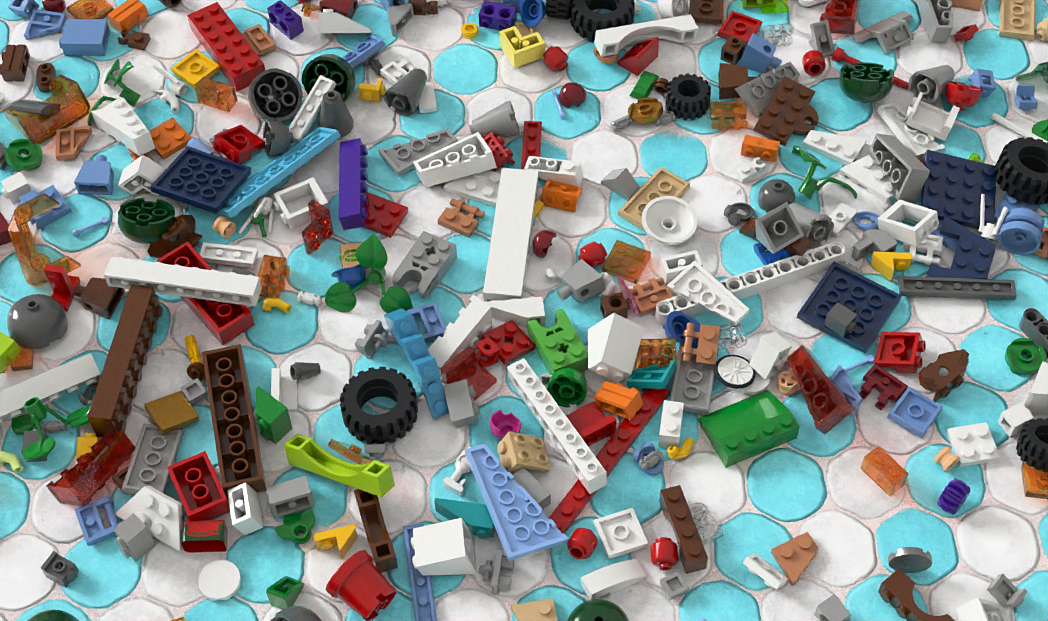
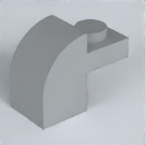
M867 230L863 232L862 239L854 244L851 257L857 262L870 253L873 255V252H895L898 243L882 230Z

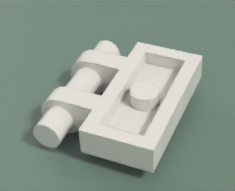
M400 57L397 60L399 64L392 61L380 69V73L394 85L411 70L415 69L409 60Z
M930 234L917 246L903 242L902 249L909 250V252L902 251L901 253H912L911 263L916 261L925 263L924 265L930 266V264L938 266L940 258H935L933 255L940 256L943 237ZM916 251L926 253V256L915 253Z

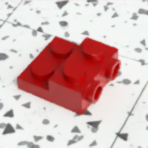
M239 125L215 135L213 147L217 153L224 154L227 160L241 164L250 160L253 152L265 148L266 142L244 126Z
M881 332L875 364L881 368H896L897 373L917 374V369L922 368L923 360L920 355L921 352L926 350V342L922 340L921 333Z

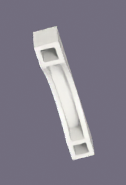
M691 14L596 30L594 44L601 57L618 54L621 49L633 42L654 37L677 43L695 41L698 26Z

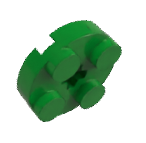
M17 139L12 141L9 147L5 149V160L16 172L32 170L41 165L42 149L37 143L33 144L28 139Z
M1018 338L1008 345L1005 352V361L1012 373L1033 375L1038 373L1042 362L1046 361L1044 348L1033 343L1034 340ZM1026 354V356L1030 358L1024 359L1022 355Z

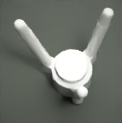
M153 65L154 69L171 80L169 89L173 95L181 97L186 93L187 84L179 81L165 69ZM154 88L152 89L153 92H157L160 94H163V92H165V90Z
M981 194L980 227L978 231L982 232L981 237L996 241L1008 208L1006 206L1003 208L996 225L987 223L984 226V194Z
M260 198L258 205L255 206V209L239 230V234H242L253 217L256 218L259 213H262L263 216L269 214L268 233H271L275 209L272 208L273 200L271 198Z

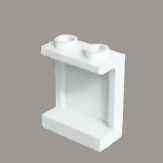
M920 92L918 97L914 96L905 114L908 117L905 124L945 141L960 108L953 105L950 113L921 101L923 93Z

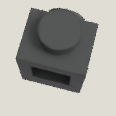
M55 551L51 553L41 566V570L47 578L65 588L70 582L75 580L79 571L75 563L58 555Z

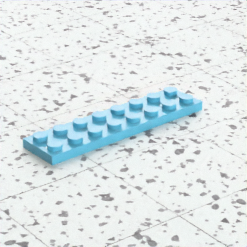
M318 127L245 181L217 214L229 218L238 216L245 207L253 205L257 198L265 196L268 190L281 184L284 178L293 175L300 166L308 164L309 160L321 154L324 148L333 145L336 139L341 136L338 130Z

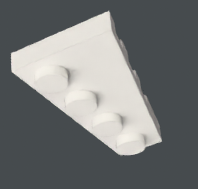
M894 102L879 106L877 112L900 142L917 159L924 158L926 150L944 153L946 147L943 144H937L933 136L905 124L908 117L905 116L906 113Z
M695 260L667 285L669 290L735 325L750 312L748 307Z

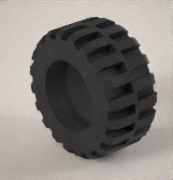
M571 0V26L582 38L586 37L588 41L593 42L596 30L633 24L635 1ZM608 9L613 12L601 14L593 12V10Z
M1021 137L1010 141L1004 146L995 165L994 174H996L995 180L997 184L1000 185V189L1003 192L1006 191L1008 196L1016 198L1019 202L1024 201L1030 205L1033 203L1036 205L1047 204L1048 143L1043 142L1042 139H1033V137H1027L1026 139Z
M371 367L368 368V371L364 372L362 370L358 372L356 377L352 376L348 380L349 384L346 383L344 385L343 392L340 395L343 422L345 427L348 428V432L352 436L356 435V439L361 442L366 440L367 444L396 442V438L399 437L401 439L406 436V431L409 432L413 428L418 412L416 391L410 379H406V375L402 372L398 374L396 369L390 368L387 370L386 367H379V369ZM375 397H388L397 402L391 411L381 415L368 414L361 409L367 401Z

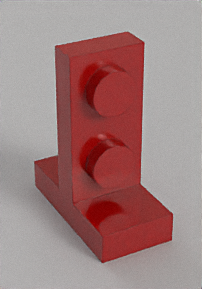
M46 264L44 272L53 291L51 297L60 302L64 310L68 312L75 296V288L81 282L80 278L68 275L65 267Z

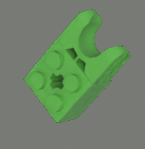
M563 309L555 311L556 325L553 327L545 328L536 319L527 322L528 333L536 345L538 354L549 374L553 375L557 370L569 367L580 372L588 370V352Z

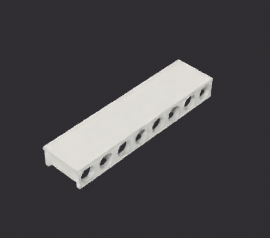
M502 168L483 289L485 302H488V299L510 300L512 298H523L538 188V171Z

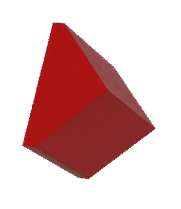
M654 37L637 42L617 61V64L638 76L658 57L659 38Z

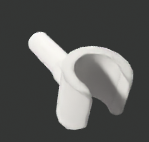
M550 268L546 270L547 274L545 277L549 283H554L561 279L563 274H556L555 270Z

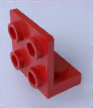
M595 401L566 415L588 447L616 431V418L613 414L606 417Z

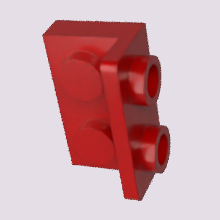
M490 132L483 138L493 153L497 168L492 169L494 172L508 161L512 165L515 163L512 158L514 154L508 147H504L505 141L500 135L496 137Z

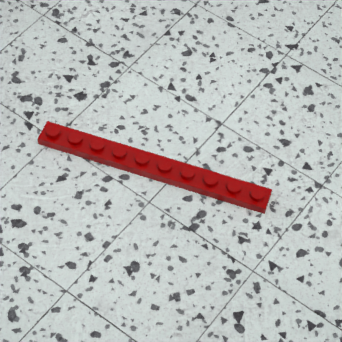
M648 388L641 397L643 406L639 411H636V415L632 420L625 418L596 455L597 460L605 469L607 477L662 406L664 400L670 395L668 389ZM579 479L576 481L549 517V519L555 522L556 527L562 534L566 533L597 490L589 494Z

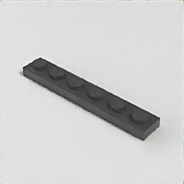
M899 276L898 278L899 294L902 296L1015 300L1017 296L1014 280Z

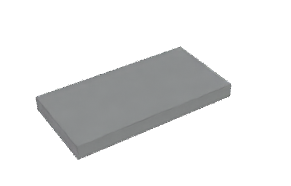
M680 342L670 401L684 403L683 411L709 415L715 366L696 364L697 356H691L689 363L683 362L681 351L684 344Z
M143 423L122 486V493L136 495L144 486H151L165 494L170 479L167 467L175 463L183 437V430L176 429L162 435L156 425Z

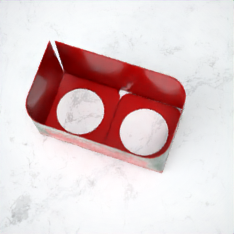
M184 521L181 541L183 550L189 553L226 552L228 530L225 521Z

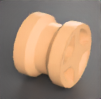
M219 216L214 221L212 228L213 231L220 233L223 238L227 239L235 232L236 224L228 221V218L225 216Z
M792 371L782 372L777 383L779 393L786 396L794 394L797 389L798 376Z
M946 446L935 456L934 461L937 464H941L942 469L948 472L957 465L960 457L954 455L951 452V448Z

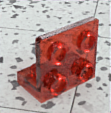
M313 199L308 203L311 223L302 231L305 251L308 255L318 250L320 245L326 239H329L334 232L329 209Z
M468 346L441 368L442 382L445 385L467 379L470 385H474L476 391L474 401L497 382V379L476 361L475 350L471 346Z

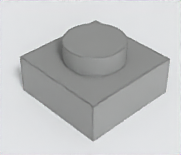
M198 378L180 387L191 405L208 396L207 391Z
M386 444L364 445V453H369L370 457L382 456V453L386 452Z
M679 571L660 579V584L669 600L689 592V587Z

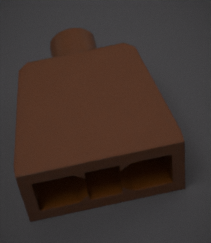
M720 63L718 73L719 99L740 98L735 88L757 77H748V68L746 66Z
M93 277L89 280L86 287L77 285L74 294L80 297L85 310L110 320L125 290L124 288L108 286L105 278Z

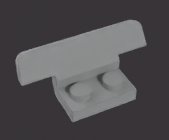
M906 12L897 13L852 35L853 40L861 43L872 37H877L883 53L914 40L907 23L913 17Z

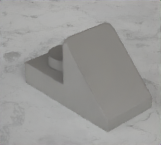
M828 20L810 24L813 40L808 42L812 49L821 52L823 56L834 54L835 50Z

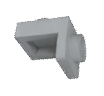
M998 574L987 588L989 593L1003 608L1018 607L1024 601L1023 597L1027 593L1025 588L1017 589L1004 574Z

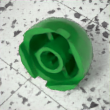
M570 367L562 368L551 376L547 391L558 406L565 408L575 404L578 406L585 400L587 381L577 369Z

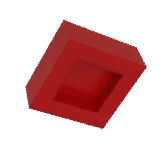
M976 24L964 26L953 36L956 41H968L974 37L973 35L979 29Z

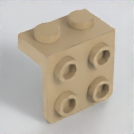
M508 431L497 445L501 465L512 475L521 467L548 472L551 468L544 441L540 437Z

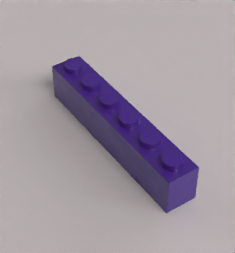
M361 138L340 142L338 218L344 231L365 227V219L368 218L365 207L368 205L367 196L365 195L368 192L365 180H368L365 169L368 167L365 155H368L366 145H363Z

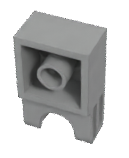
M423 231L393 274V285L403 287L409 281H419V296L427 299L457 259L456 244Z

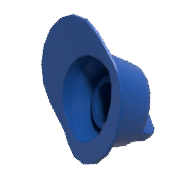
M519 0L521 20L526 26H536L545 17L546 6L541 0Z
M358 264L353 267L337 270L331 276L337 277L339 282L348 283L351 290H353L366 279V267Z
M673 311L667 316L663 329H665V334L670 341L684 344L685 337H683L687 323H694V331L700 332V323L681 311ZM693 339L692 348H698L699 339Z

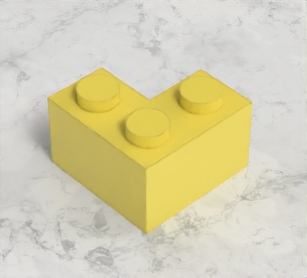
M515 26L499 31L500 47L514 68L544 58L545 42L538 32L522 37Z

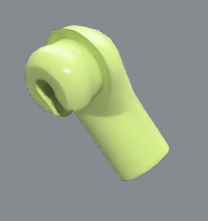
M5 451L0 452V465H4L5 462L9 463L14 473H19L23 470L24 467L17 455Z

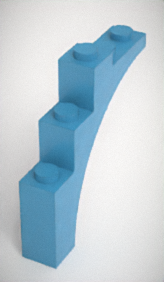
M402 308L385 314L384 317L389 332L397 340L408 359L432 418L435 419L448 414L449 409L436 359L429 354L423 335L417 332L412 314Z

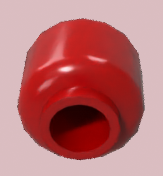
M558 46L549 47L543 54L544 64L553 72L563 71L568 66L567 61L569 57Z
M811 50L806 52L802 58V65L806 74L817 76L825 70L826 63L821 52Z
M593 241L580 248L578 259H582L592 268H595L605 262L607 252L602 243L598 244L596 241Z
M586 528L576 529L567 542L570 554L576 559L591 557L598 545L596 535L592 530Z
M657 538L651 544V563L659 567V570H670L672 566L677 564L679 560L678 546L671 538Z

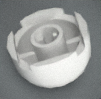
M658 0L657 8L664 19L682 16L684 11H687L688 0Z

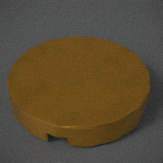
M650 97L637 100L638 103H632L628 108V115H630L632 122L639 124L653 122L661 117L663 113L662 103L658 102V99Z

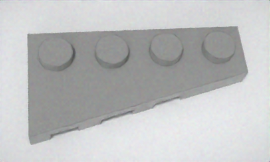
M790 61L735 88V90L756 117L765 110L784 76L795 81L800 74Z
M448 129L428 134L423 139L415 138L410 140V143L404 145L399 143L393 145L391 149L385 150L383 148L378 151L383 160L399 177L415 168L414 161L457 142L458 139Z

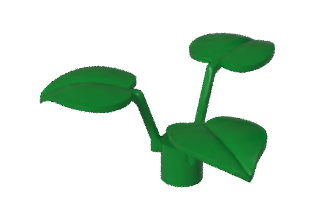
M117 59L108 71L104 84L107 83L109 78L115 82L114 87L119 85L123 89L119 96L121 98L124 97L127 103L134 107L141 95L122 83V76L134 66L128 61L115 79L113 72L120 69V61ZM101 97L92 107L91 111L96 110L105 100L114 101L116 98ZM91 111L88 116V126H91V118L93 116Z
M793 146L792 153L800 154L803 162H811L805 180L798 189V192L811 198L815 190L819 191L826 183L832 182L845 187L853 194L855 199L857 198L856 191L850 185L833 177H828L821 184L817 185L818 181L812 178L817 165L826 170V167L818 158L805 149Z
M374 234L360 244L356 251V258L359 264L366 268L371 267L368 277L353 290H351L348 283L337 282L325 294L327 306L339 312H349L355 307L357 302L354 295L355 292L367 282L375 285L381 283L384 297L380 300V306L384 312L388 314L401 308L405 311L414 308L411 298L404 288L392 286L387 292L385 291L386 281L384 277L386 276V270L384 267L387 264L388 257L383 244Z
M33 397L26 401L24 407L28 414L12 418V430L16 435H22L24 431H31L36 426L40 435V441H36L25 448L22 454L24 460L30 461L42 458L55 447L54 438L45 439L39 422L46 418L47 411L64 424H69L72 428L89 422L87 416L91 405L72 412L67 416V419H64L50 409L47 404L43 406L38 397Z

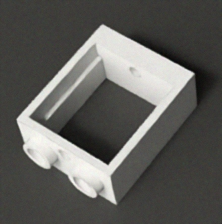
M314 177L273 194L275 199L273 206L276 212L280 211L282 223L284 225L287 224L290 230L330 214L329 203ZM309 193L312 195L316 204L292 214L289 213L285 203Z
M900 199L878 218L879 230L888 233L894 239L915 246L925 240L939 225L937 211ZM907 218L919 223L912 227L900 222Z

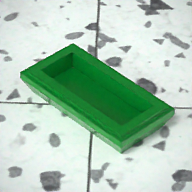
M643 71L629 96L637 99L647 98L654 88V81L659 79V76Z

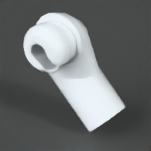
M169 91L163 92L160 96L161 101H164V103L169 102L171 112L178 113L180 111L179 99Z

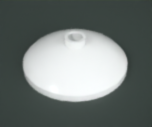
M662 196L651 200L645 206L642 213V225L646 233L655 241L667 245H676L686 242L693 236L697 228V215L686 201L673 196Z

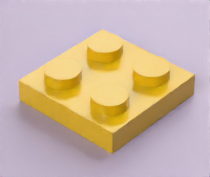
M195 49L171 67V71L192 88L196 89L220 71V66Z

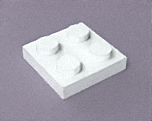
M987 422L948 428L946 433L953 452L960 457L959 467L999 461L1000 455Z
M633 508L594 520L595 529L608 559L648 547L647 539Z

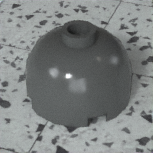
M280 121L265 122L263 138H266L267 143L264 148L266 155H282L289 149L290 143H293V133H290L289 128Z
M772 179L766 182L761 187L758 195V205L761 209L766 210V213L786 202L788 204L794 203L795 200L792 186L781 179Z

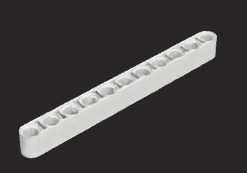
M832 242L806 251L802 257L794 255L719 282L736 298L742 300L828 270L833 262L841 264L845 247L840 242ZM678 295L657 304L655 320L659 325L664 326L667 316L673 311H681L687 316L693 317L709 310Z

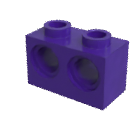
M281 0L267 8L270 23L290 40L304 32L301 16Z
M484 0L478 14L479 26L499 31L511 28L517 20V7Z

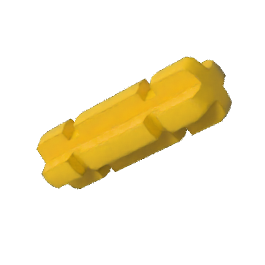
M186 336L184 340L191 364L194 362L202 363L195 336Z

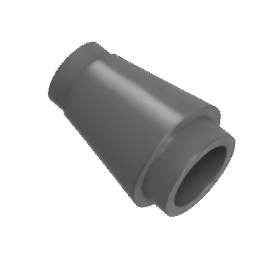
M295 362L290 366L291 378L297 381L310 378L321 372L319 363Z

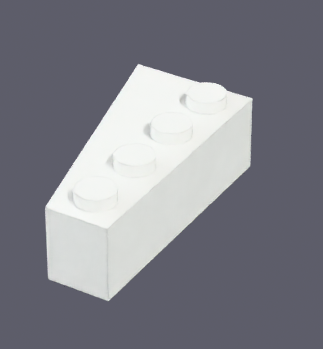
M124 97L91 111L98 129L104 130L107 135L115 137L116 141L124 143L127 148L140 156L155 149L150 132Z
M479 132L413 162L418 177L425 188L497 168L493 153Z
M474 294L469 299L471 302L466 309L462 307L458 312L459 317L454 324L450 322L444 331V336H439L428 349L429 354L436 359L441 374L440 378L451 373L454 366L459 361L464 360L467 353L477 346L483 333L492 330L491 306Z

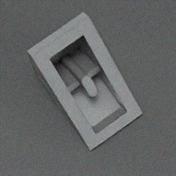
M408 3L387 7L388 22L393 37H396L414 17L413 4Z
M627 168L612 170L601 180L602 185L627 201L640 189Z

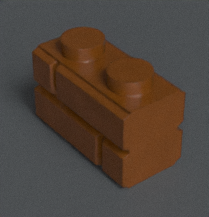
M25 44L17 46L7 45L5 52H2L0 75H2L5 82H13V80L16 82L24 81L30 58L29 50Z

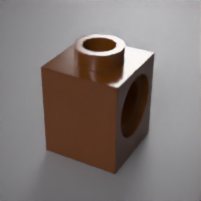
M623 292L600 297V309L603 318L605 319L613 313L624 318L628 317L630 303L628 299H625Z

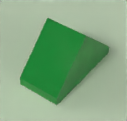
M288 576L283 577L266 590L270 605L282 610L293 606L305 583Z

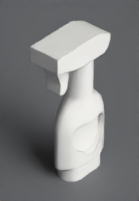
M465 450L455 462L456 470L451 478L446 477L443 479L445 488L460 497L464 494L463 487L466 484V479H463L460 483L457 482L463 474L472 471L465 455Z

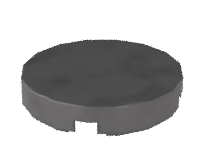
M918 547L899 548L896 550L897 553L891 552L888 556L890 568L895 571L900 568L904 573L921 572L927 570L932 565L931 553L928 551L925 553L923 549Z

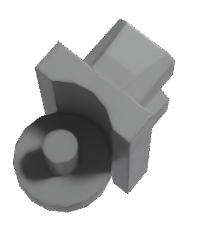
M376 320L373 325L367 324L364 328L365 338H359L354 343L358 351L363 352L367 359H372L380 347L386 348L389 341L386 338L388 332L383 328L382 322Z
M496 550L494 567L491 560H486V565L479 567L478 572L484 576L483 581L489 582L490 577H492V594H498L499 590H510L512 578L511 576L501 575L502 570L513 571L514 560L509 561L507 556L503 555V550Z

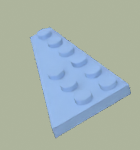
M485 444L465 449V455L509 561L568 542L569 538L559 531L555 522L544 514L539 504L522 485L520 486L514 480V476L505 470L500 464V460Z

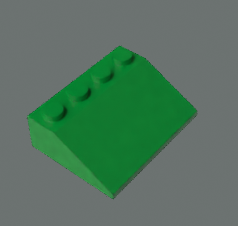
M769 390L709 413V415L697 418L725 468L796 439L800 427L791 411Z

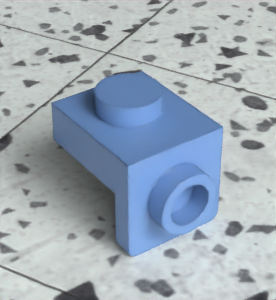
M1017 85L1014 101L1019 109L1023 111L1037 109L1038 102L1034 97V85Z

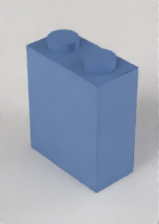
M67 19L65 26L62 28L63 36L59 40V46L63 50L64 55L105 56L111 32L107 19Z

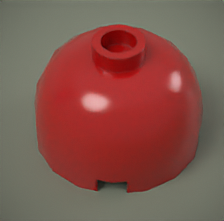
M948 81L945 88V98L948 103L959 107L960 111H963L964 108H971L978 102L982 89L973 85L968 86L961 82Z

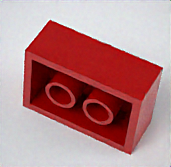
M206 451L167 467L189 521L212 520L230 512L228 500Z

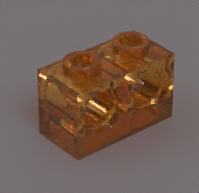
M263 256L257 275L262 286L259 296L279 298L281 292H284L285 278L290 273V266L287 265L285 257Z
M675 338L641 339L636 356V369L646 368L654 364H658V367L669 365L670 360H677Z

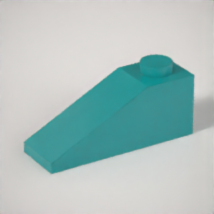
M435 498L436 512L448 520L462 518L472 535H476L479 538H493L495 526L485 504Z

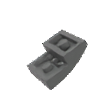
M23 99L11 104L9 109L50 116L51 110L60 111L61 104Z

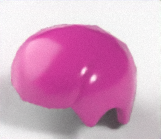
M499 410L493 413L490 418L491 432L496 438L502 440L508 431L520 433V420L512 412L503 414Z

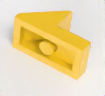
M873 252L870 264L881 275L891 281L894 270H909L912 253Z
M355 524L314 534L318 551L330 550L338 546L341 559L345 557L358 537Z

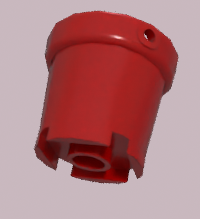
M361 550L352 555L337 569L327 583L325 590L332 597L341 599L366 621H371L379 615L377 613L379 610H384L390 604L397 590L372 563L373 558L367 551Z

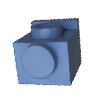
M11 0L8 8L14 14L30 19L33 10H38L40 5L34 0Z
M977 68L968 77L971 85L982 89L980 98L988 97L996 89L993 71Z

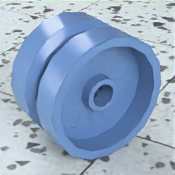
M1024 208L1007 211L999 230L998 243L1003 249L1013 254L1027 255L1036 252L1040 247L1044 230L1043 218L1035 211Z

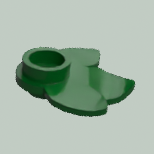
M308 508L301 516L295 512L284 515V525L277 526L275 528L276 533L280 538L292 539L296 544L308 542L312 535L311 528L315 524L313 511Z

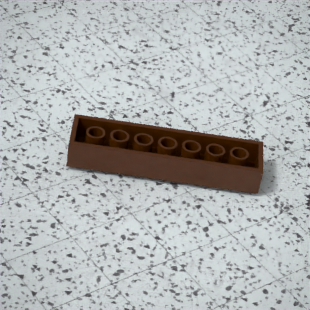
M130 286L87 416L96 433V437L120 439L122 432H125L126 418L132 410V399L136 397L137 384L142 379V368L147 363V352L152 347V336L157 331V320L162 315V306L159 304V298L155 293L154 287Z
M241 344L202 352L221 484L226 498L229 499L227 490L245 482L257 493L267 491L245 357Z

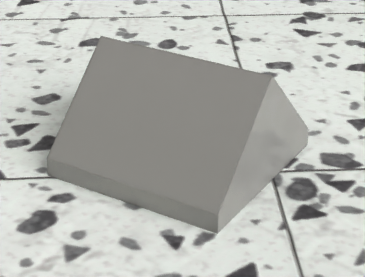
M788 202L755 220L756 239L772 254L805 236Z

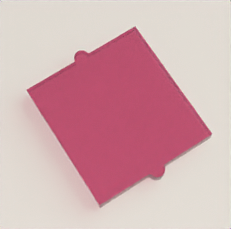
M616 275L621 292H623L625 299L629 300L634 314L638 315L639 312L635 298L621 275Z

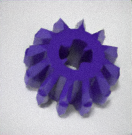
M952 479L939 497L937 505L947 513L956 514L969 496L970 487L961 480Z

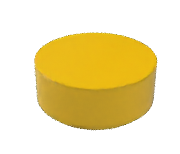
M466 23L461 28L462 36L466 39H473L478 36V26L474 23Z

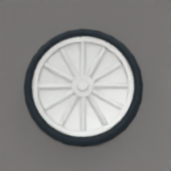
M739 355L721 357L716 362L714 368L717 379L730 388L741 389L748 387L756 377V371L749 365L750 361Z

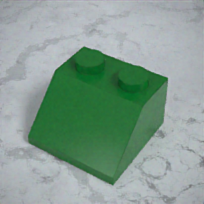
M258 386L256 388V416L258 419L257 424L261 430L260 434L266 441L271 440L274 444H277L293 429L289 412L286 406Z

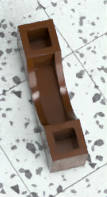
M677 485L660 490L659 503L665 519L669 520L674 530L679 557L685 573L688 574L706 569L708 556L681 486Z
M360 489L354 490L356 503L376 568L381 573L398 568L396 555L386 529L378 496Z
M900 568L881 583L878 593L886 603H890L896 609L897 614L901 618H905L907 621H955L948 614L933 616L919 609L914 602L912 594L915 582Z

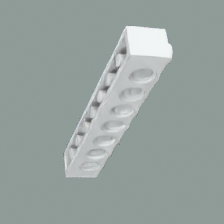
M523 358L507 367L509 381L589 494L606 486L607 476L605 469L526 360Z

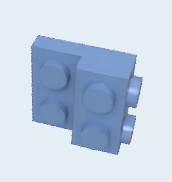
M54 185L40 192L34 189L19 197L20 203L18 205L23 213H28L26 216L30 223H35L39 229L72 212Z

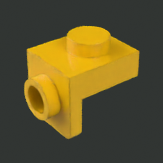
M378 78L377 85L359 83V98L365 101L380 102L382 95L386 91L382 78Z
M84 433V437H77L76 461H99V441H102V437H96V433Z

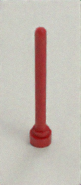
M839 47L836 48L832 56V60L838 63L839 61H844L855 66L856 62H861L846 55L847 53ZM894 76L893 84L909 89L908 82Z

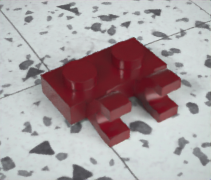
M874 364L863 377L865 383L861 386L862 390L859 392V395L866 399L872 389L875 388L882 393L877 398L879 401L875 404V407L882 410L890 399L896 402L905 392L908 385Z

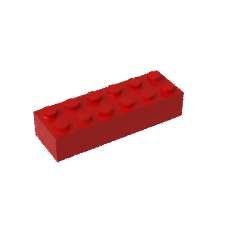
M218 2L187 15L192 32L213 61L220 66V70L236 92L249 87L254 78L265 71L262 60Z
M188 241L156 260V262L163 264H177L184 267L213 270ZM180 296L222 345H225L255 325L252 313L245 305Z

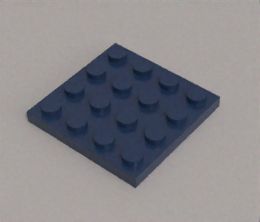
M187 146L150 188L153 193L217 214L251 174V167Z
M926 150L924 153V165L930 170V173L922 188L921 206L937 211L938 220H944V217H948L960 225L979 229L981 194H984V226L987 223L994 224L996 174H994L996 166Z
M833 262L798 312L797 318L866 353L899 304L902 295ZM837 302L857 314L855 329L852 333L848 332L844 337L824 326L827 313Z

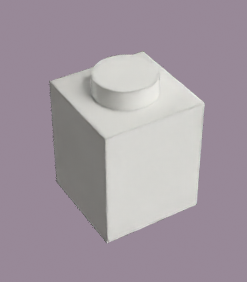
M21 172L0 181L3 189H1L5 199L9 198L12 204L20 201L19 197L31 191L28 182Z
M1021 402L1003 411L999 417L998 424L1009 437L1020 433L1024 424L1034 419L1030 409L1026 408Z

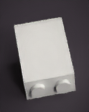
M613 313L588 329V369L618 383L630 376L643 334V327Z
M1042 362L1024 403V406L1030 409L1032 415H1048V363Z
M462 518L413 529L411 545L415 550V556L412 557L414 568L418 569L422 576L477 574L473 535Z

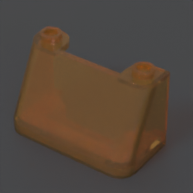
M59 75L50 82L49 88L52 96L42 102L61 104L60 110H51L50 116L10 110V106L3 109L2 112L31 143L40 145L55 136L56 129L68 128L89 114L90 104L77 81Z

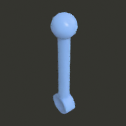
M552 90V95L560 112L559 117L564 119L566 113L562 110L556 90Z
M103 217L101 221L79 230L74 229L72 235L78 236L79 233L98 225H106L109 223L108 217Z
M868 355L865 360L843 369L847 373L866 363H873L875 358L872 355Z

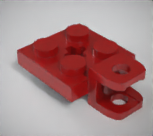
M511 320L482 334L481 341L476 346L479 351L475 353L474 359L482 367L491 366L497 363L498 359L505 365L534 351L536 345Z

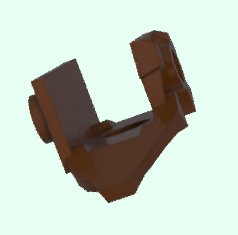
M179 215L175 217V221L171 222L170 227L166 228L168 231L161 235L163 240L150 244L147 250L150 257L161 258L187 241L192 247L196 246L203 236L194 233L196 221L192 215ZM178 233V238L175 241H171L170 238Z
M962 349L940 354L934 363H930L926 368L923 367L919 372L920 385L925 390L936 392L933 401L936 402L940 398L944 399L949 395L954 386L958 388L964 382L963 377L969 363V353L966 350ZM941 368H946L949 374L941 376L938 371Z

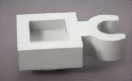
M756 157L751 163L745 160L733 166L731 172L741 183H744L756 177L757 172L764 171L766 164L758 165L760 157Z

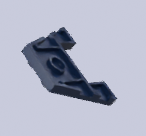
M944 217L940 234L957 238L959 241L951 268L948 269L930 264L927 277L987 279L996 245L952 219Z

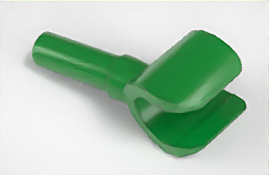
M259 213L256 218L253 217V223L259 224L262 237H266L263 214Z

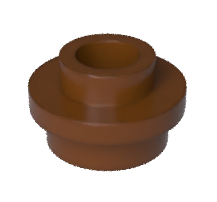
M665 78L656 79L654 81V89L659 93H667L669 81Z
M200 362L190 364L187 368L188 376L193 380L196 378L199 381L205 378L204 365Z

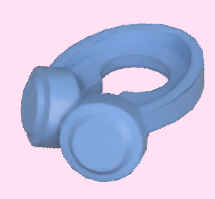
M862 211L855 215L854 222L858 228L866 231L871 229L879 230L878 218L880 216L873 212ZM864 218H869L873 223L863 224L860 221Z
M645 443L641 446V449L637 448L634 451L633 461L637 462L639 468L644 473L652 476L658 475L664 467L663 459L661 461L658 460L659 462L656 467L647 468L648 470L646 471L639 465V461L641 459L644 460V455L647 456L651 452L655 453L654 444Z

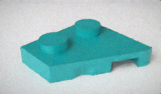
M670 360V364L663 367H658V364H654L646 368L633 370L626 381L628 388L664 389L677 367L676 360Z

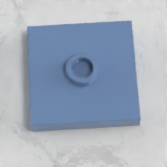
M907 387L889 412L887 418L923 438L941 413L943 406Z

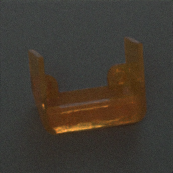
M45 193L19 205L15 209L8 225V231L25 281L33 287H39L49 282L44 272L46 264L65 267L67 273L81 267L79 262L69 256L51 263L47 255L38 254L27 222L33 217L59 205L58 201Z

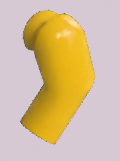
M267 298L263 301L264 304L262 305V309L270 312L272 307H276L286 314L290 312L292 307L279 298Z
M686 437L681 447H673L671 445L668 447L667 453L674 460L687 457L695 442L692 438Z

